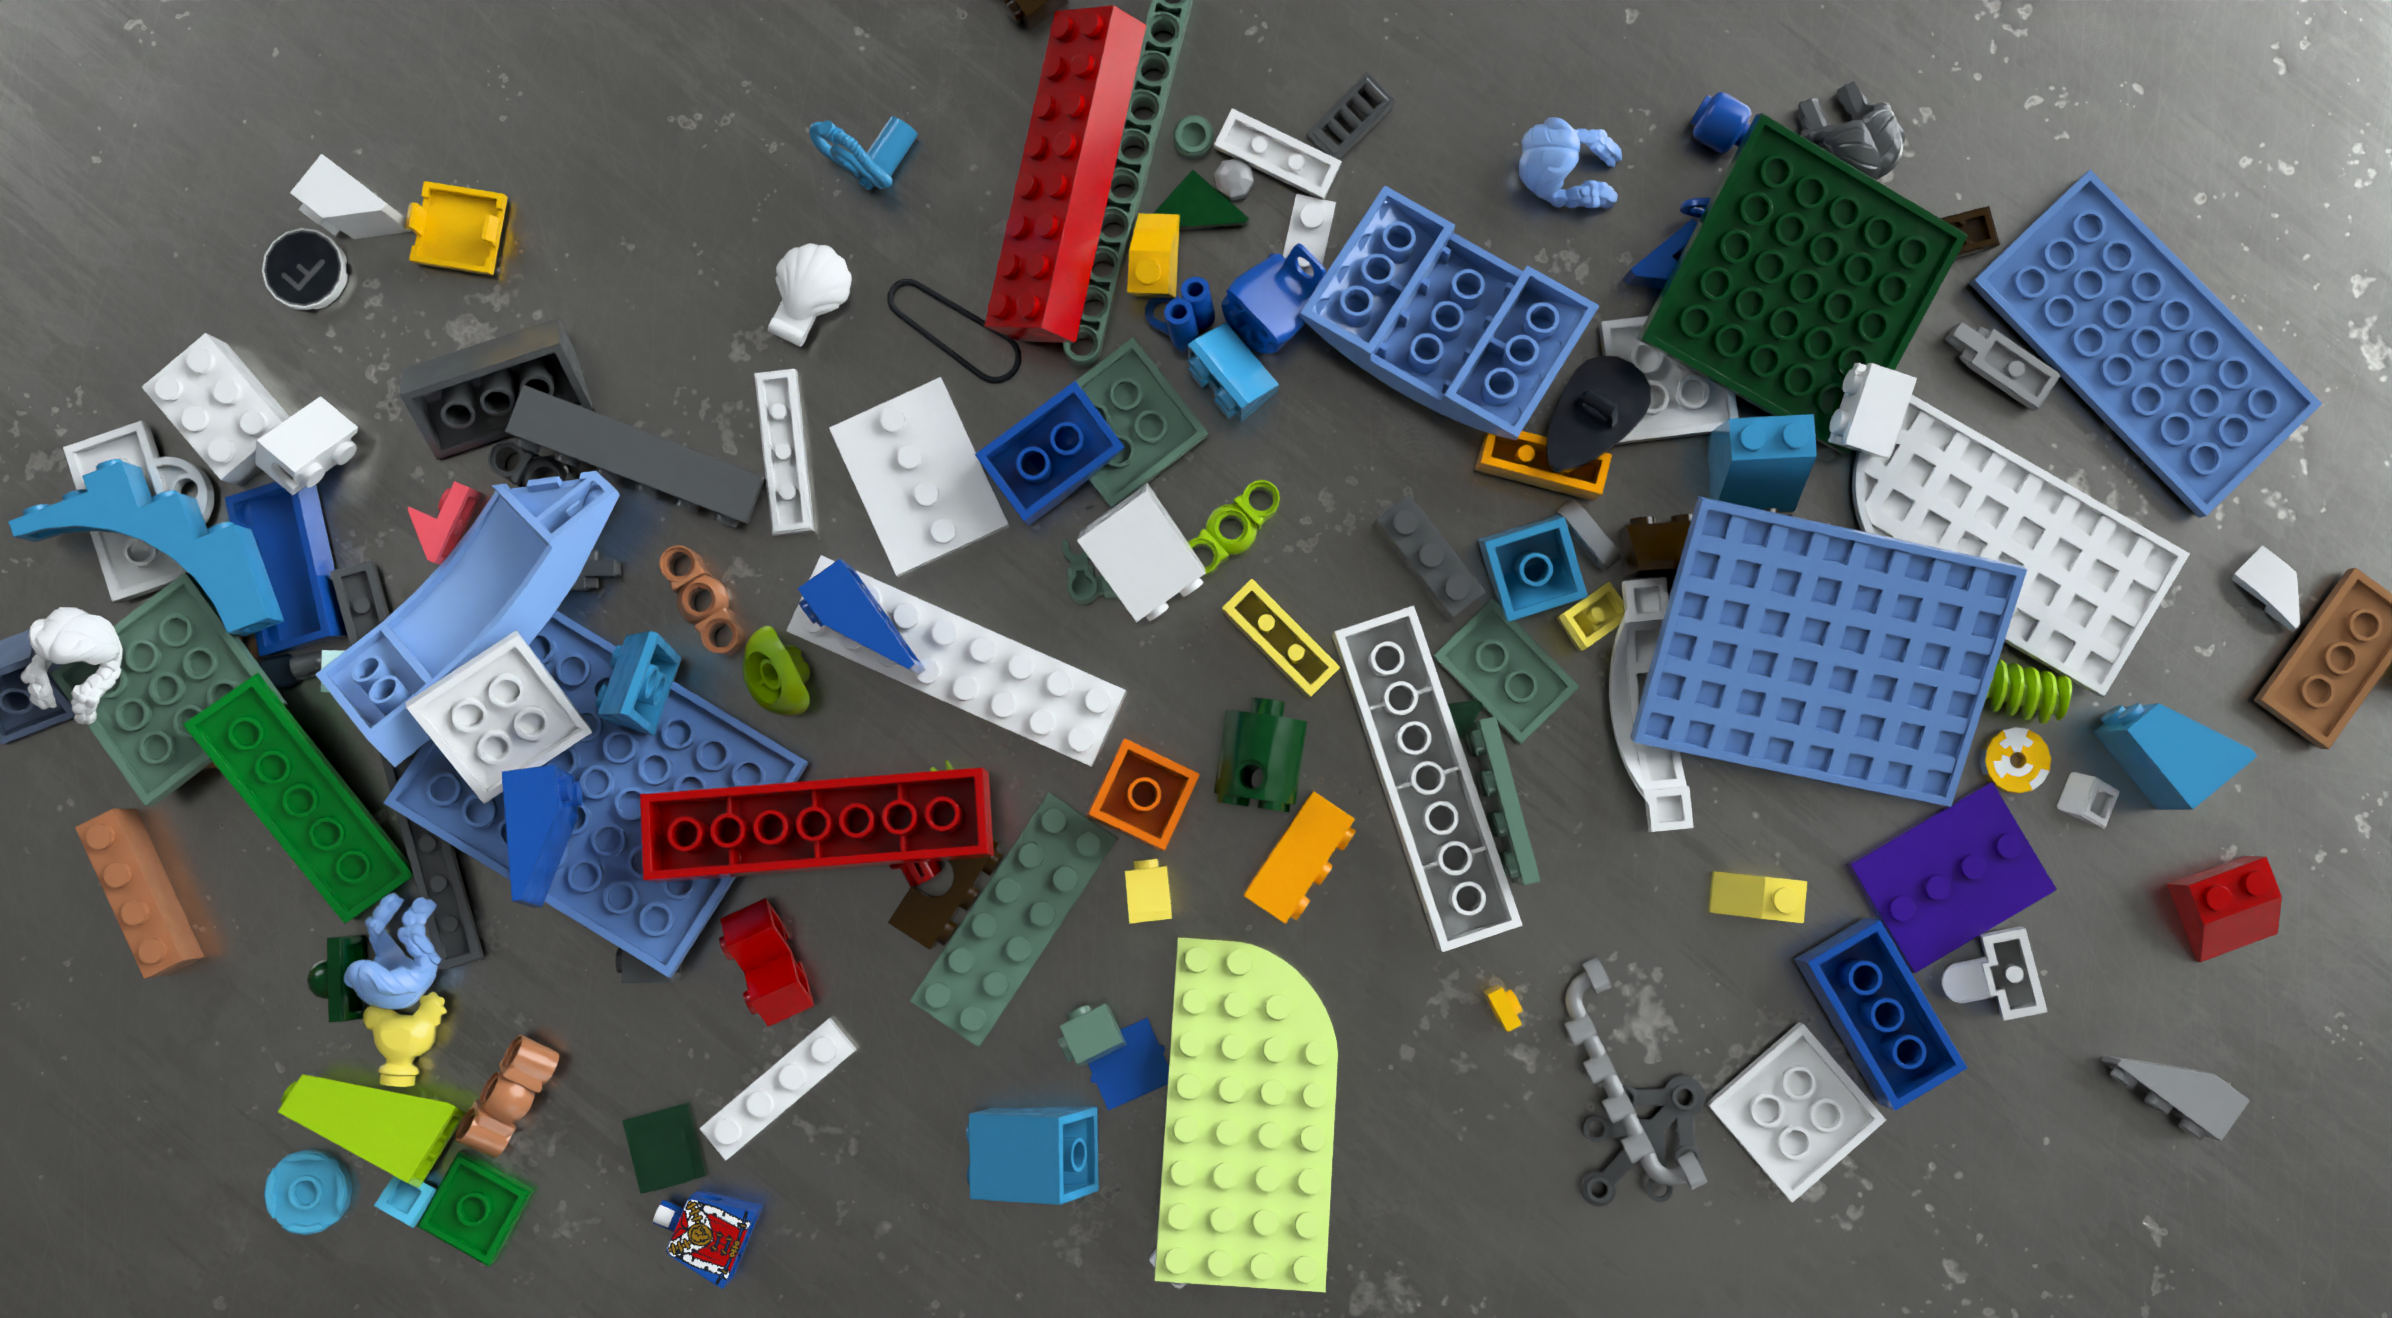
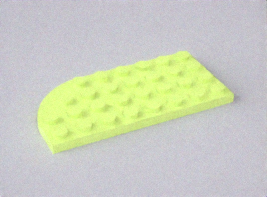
M1179 937L1177 939L1154 1280L1160 1282L1326 1292L1338 1063L1337 1040L1326 1008L1308 981L1283 959L1252 944Z

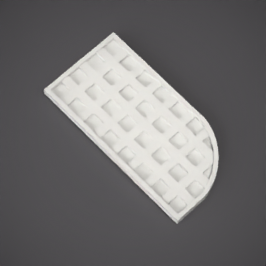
M1911 395L1891 457H1873L1862 452L1856 453L1852 478V494L1860 530L1871 534L2020 565L2026 568L2025 579L2004 642L2060 675L2068 676L2072 682L2098 697L2106 695L2190 555L2185 550L1914 395Z

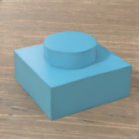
M393 1176L374 1206L414 1228L425 1212L436 1189L424 1182L420 1188H417Z

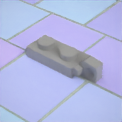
M1960 322L1951 328L1944 339L1958 351L1962 352L1959 359L1966 363L1967 367L2032 411L2040 408L2061 376L2057 371L1995 329L1989 331L1980 327L1975 331L1965 323Z

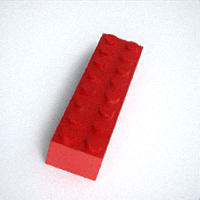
M1114 5L1055 11L984 324V327L1017 341L1076 343L1146 29L1144 23Z
M983 767L640 794L643 880L655 883L994 857L989 772Z

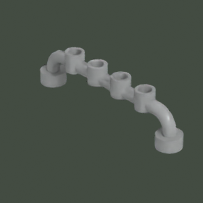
M1597 957L1581 964L1584 972L1573 979L1566 990L1565 1003L1571 1021L1564 1023L1574 1046L1576 1047L1583 1043L1590 1057L1589 1060L1583 1062V1065L1593 1085L1602 1082L1609 1098L1601 1102L1611 1123L1615 1124L1621 1121L1628 1137L1620 1141L1631 1164L1640 1161L1649 1177L1661 1185L1677 1186L1688 1183L1691 1190L1706 1184L1707 1179L1692 1151L1676 1158L1679 1167L1674 1169L1665 1168L1658 1161L1651 1142L1640 1124L1633 1105L1624 1091L1614 1066L1605 1052L1595 1027L1582 1003V996L1586 990L1592 987L1597 995L1612 988L1610 981Z

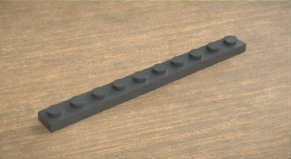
M372 560L330 571L350 646L359 641L390 615L376 563ZM420 748L396 767L380 753L390 792ZM396 811L419 898L431 899L437 904V907L427 919L426 924L435 951L442 959L438 964L439 970L484 958L454 846Z

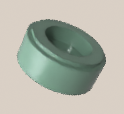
M1190 115L1182 118L1176 124L1173 132V142L1176 150L1183 157L1198 159L1208 154L1211 150L1214 132L1211 124L1205 118Z

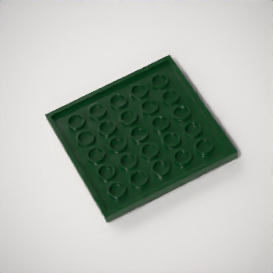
M1763 113L1756 114L1636 339L1773 416L1814 414L1815 439L1842 455H1849L1851 449L1828 442L1831 435L1829 430L1830 421L1834 412L1840 408L1845 393L1843 392V382L1847 373L1853 369L1854 363L1864 365L1873 363L1895 371L1968 234Z

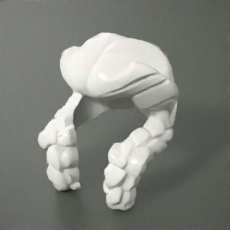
M59 607L46 619H38L31 625L28 637L36 655L33 657L32 663H29L21 673L20 678L25 684L29 683L28 691L31 694V702L40 709L45 710L49 707H57L47 674L48 668L52 663L68 664L83 661L90 665L100 664L95 674L89 676L81 685H75L71 692L73 696L71 700L72 712L75 714L76 723L90 725L97 719L96 709L100 698L106 691L112 688L116 683V679L121 674L120 665L123 648L114 627L108 620L101 616L90 615L76 607Z

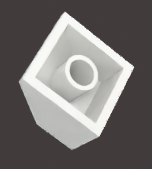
M323 154L318 157L290 192L303 203L298 210L335 236L340 230L353 239L411 232L410 229H404L406 218Z

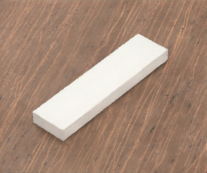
M796 369L754 373L771 533L773 536L815 532Z

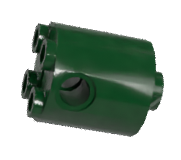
M1252 697L1250 712L1226 710L1214 793L1218 794L1217 802L1249 807L1250 799L1259 800L1258 808L1288 813L1290 811V804H1296L1307 722L1283 717L1284 701ZM1261 768L1264 779L1259 787L1254 788L1252 785V775L1257 769Z

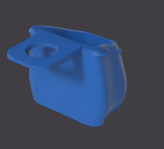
M1300 243L1293 247L1286 259L1278 253L1270 254L1266 260L1237 277L1227 289V296L1223 299L1221 307L1228 325L1244 339L1250 349L1263 354L1276 353L1306 323L1299 316L1300 312L1325 276L1326 270L1306 247ZM1298 257H1302L1310 263L1314 276L1306 274L1301 269Z

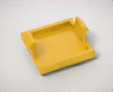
M424 181L421 194L423 197L422 206L412 202L409 204L404 229H410L416 234L415 246L412 245L409 261L415 264L493 276L508 197L503 193Z

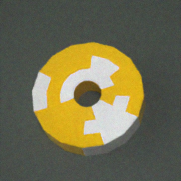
M2012 727L1999 730L1987 738L1981 749L1980 766L1982 773L1988 782H1993L1995 787L2002 792L2024 793L2032 791L2044 782L2050 772L2051 756L2048 746L2040 735L2029 729ZM2013 753L2018 754L2020 757V764L2017 768L2013 767L2010 763V757Z

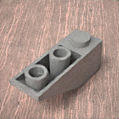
M2105 1055L2101 1059L2103 1063L2113 1069L2110 1073L2113 1079L2131 1090L2135 1086L2147 1094L2144 1099L2147 1104L2165 1115L2169 1111L2181 1119L2178 1126L2199 1140L2206 1136L2222 1141L2250 1101L2217 1075Z

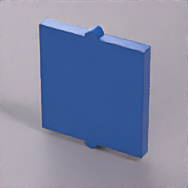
M1148 1017L1120 1029L1127 1043L1126 1046L1088 1064L1093 1074L1090 1080L1092 1083L1097 1084L1108 1111L1168 1085L1169 1065L1163 1054L1165 1046L1159 1044Z

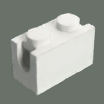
M1854 363L1853 369L1847 373L1843 382V392L1845 393L1840 408L1834 412L1830 421L1829 430L1831 435L1828 442L1868 454L1869 456L1890 458L1917 378L1873 363H1868L1867 365Z
M320 396L256 440L255 464L290 494L294 495L305 486L309 488L316 485L323 478L325 472L337 463L343 465L353 457L357 447L351 441V437L357 434L358 427Z

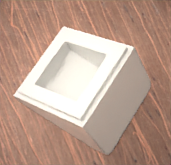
M2071 772L2057 804V809L2096 827L2105 829L2120 791L2097 777Z

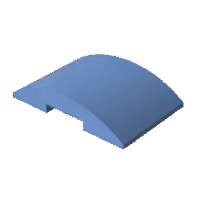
M1384 185L1301 310L1299 316L1340 353L1403 395L1462 424L1493 435L1517 440L1595 315L1599 305L1528 265L1524 271H1521L1455 234V224Z

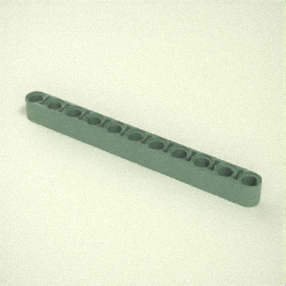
M1165 0L1151 1L1093 263L1094 266L1097 262L1107 261L1114 266L1111 274L1105 277H1098L1091 272L1085 303L1089 300H1097L1104 305V308L1096 316H1087L1082 313L1076 341L1088 339L1094 344V347L1089 354L1078 356L1071 351L1073 343H1063L1067 360L1078 369L1093 367L1098 363L1102 354L1193 0H1182L1176 4H1169ZM1161 30L1171 32L1174 36L1166 43H1160L1153 38L1154 34ZM1149 69H1158L1164 74L1160 80L1155 82L1148 81L1143 77V74ZM1140 107L1150 108L1154 112L1153 116L1147 120H1138L1132 114ZM1131 145H1137L1144 150L1143 155L1137 159H1128L1122 153L1125 148ZM1120 184H1128L1134 189L1133 194L1124 199L1114 196L1112 191ZM1116 222L1121 224L1124 230L1118 237L1109 238L1102 233L1104 226L1108 223Z

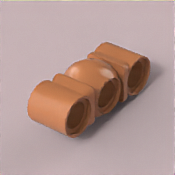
M681 545L667 548L660 557L659 567L661 573L670 581L672 591L678 593L677 607L680 615L687 623L694 625V629L701 635L702 643L707 650L722 656H732L739 653L746 643V634L744 628L737 623L734 612L728 609L729 595L726 587L718 579L712 577V574L705 568L703 558L695 551ZM682 556H688L691 561L689 572L683 576H677L674 571L676 560ZM702 591H709L712 597L709 608L698 612L694 605L696 596ZM723 626H729L732 631L731 642L725 647H718L715 642L717 630Z
M521 1034L518 1035L511 1042L503 1059L498 1064L501 1071L490 1076L482 1089L480 1099L475 1100L473 1107L463 1116L457 1128L455 1140L487 1156L497 1158L504 1151L511 1135L516 1130L514 1122L521 1120L527 1114L533 1103L535 1092L540 1093L542 1086L548 1082L554 1073L559 1061V1053Z

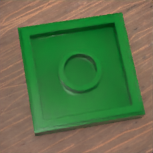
M461 1150L456 1154L419 1220L417 1227L490 1267L496 1261L535 1190L470 1153Z

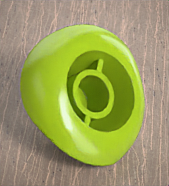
M766 625L759 628L749 638L743 653L742 673L746 687L757 704L771 713L782 716L802 714L810 704L809 693L804 685L809 679V664L804 662L801 650L797 646L783 645L773 627Z

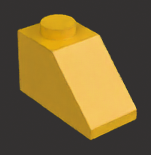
M1138 213L1129 249L1128 293L1139 297L1176 298L1180 215Z

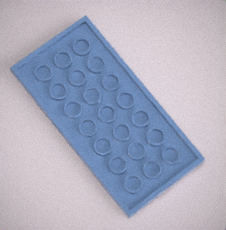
M2091 169L2069 187L1969 283L2199 518L2207 516L2322 405L2299 379Z

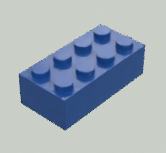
M1863 918L1794 959L1880 1105L1896 1111L1967 1069L1965 1062L1880 920Z

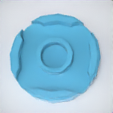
M310 1148L289 1154L271 1170L266 1179L264 1198L268 1213L272 1219L276 1218L278 1223L283 1225L281 1226L283 1229L290 1233L309 1235L322 1232L341 1220L350 1206L353 1187L350 1173L339 1158L328 1151Z

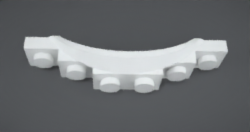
M1666 577L1623 581L1621 584L1625 614L1615 637L1609 674L1610 712L1617 746L1632 782L1645 799L1648 832L1694 828L1690 789L1686 785L1680 752L1634 743L1630 738L1669 601Z

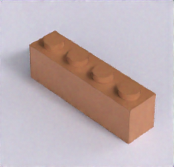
M111 809L76 826L75 829L143 978L167 976L204 958L205 956L138 810Z

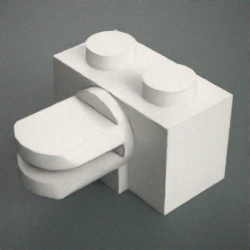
M2022 926L1979 935L1984 957L1950 964L1942 973L1941 986L1945 994L1952 1001L1968 1003L1996 998L2000 1017L2004 1021L2048 1012L2026 928Z

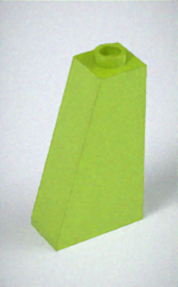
M304 1074L285 1090L281 1099L282 1106L278 1110L280 1114L417 1188H420L466 1114L447 1102Z

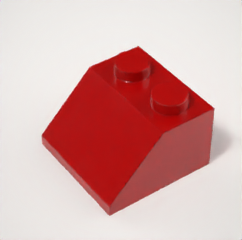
M2241 856L2167 883L2197 962L2206 961L2278 934L2282 894L2269 861L2265 856Z

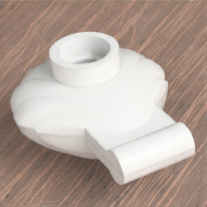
M809 243L801 247H795L786 253L776 267L777 276L775 279L782 296V301L770 321L768 332L800 347L804 344L816 317L839 308V305L848 299L850 293L849 289L852 278L845 259L837 255L831 247L826 245L818 246Z

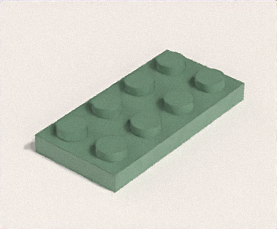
M1496 716L1469 723L1471 732L1465 733L1471 756H1478L1482 772L1476 773L1477 782L1482 796H1488L1491 802L1493 812L1487 813V818L1493 837L1499 836L1504 852L1498 854L1505 875L1510 877L1512 883L1524 886L1540 882V876Z

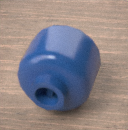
M1718 92L1713 97L1707 94L1689 123L1694 126L1693 137L1720 154L1727 153L1734 145L1740 146L1750 127L1748 121L1751 117V109L1748 105L1725 92Z

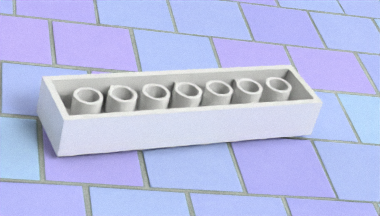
M821 555L810 579L835 561ZM856 571L926 669L922 673L917 674L825 625L820 627L817 622L813 624L798 604L786 630L787 632L1093 768L1127 694L1126 690L858 571Z
M1414 605L1335 631L1331 636L1437 950L1445 952L1523 926Z

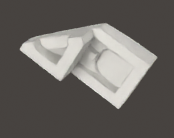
M2262 545L2240 567L2232 580L2266 605L2264 612L2294 633L2300 625L2297 572Z

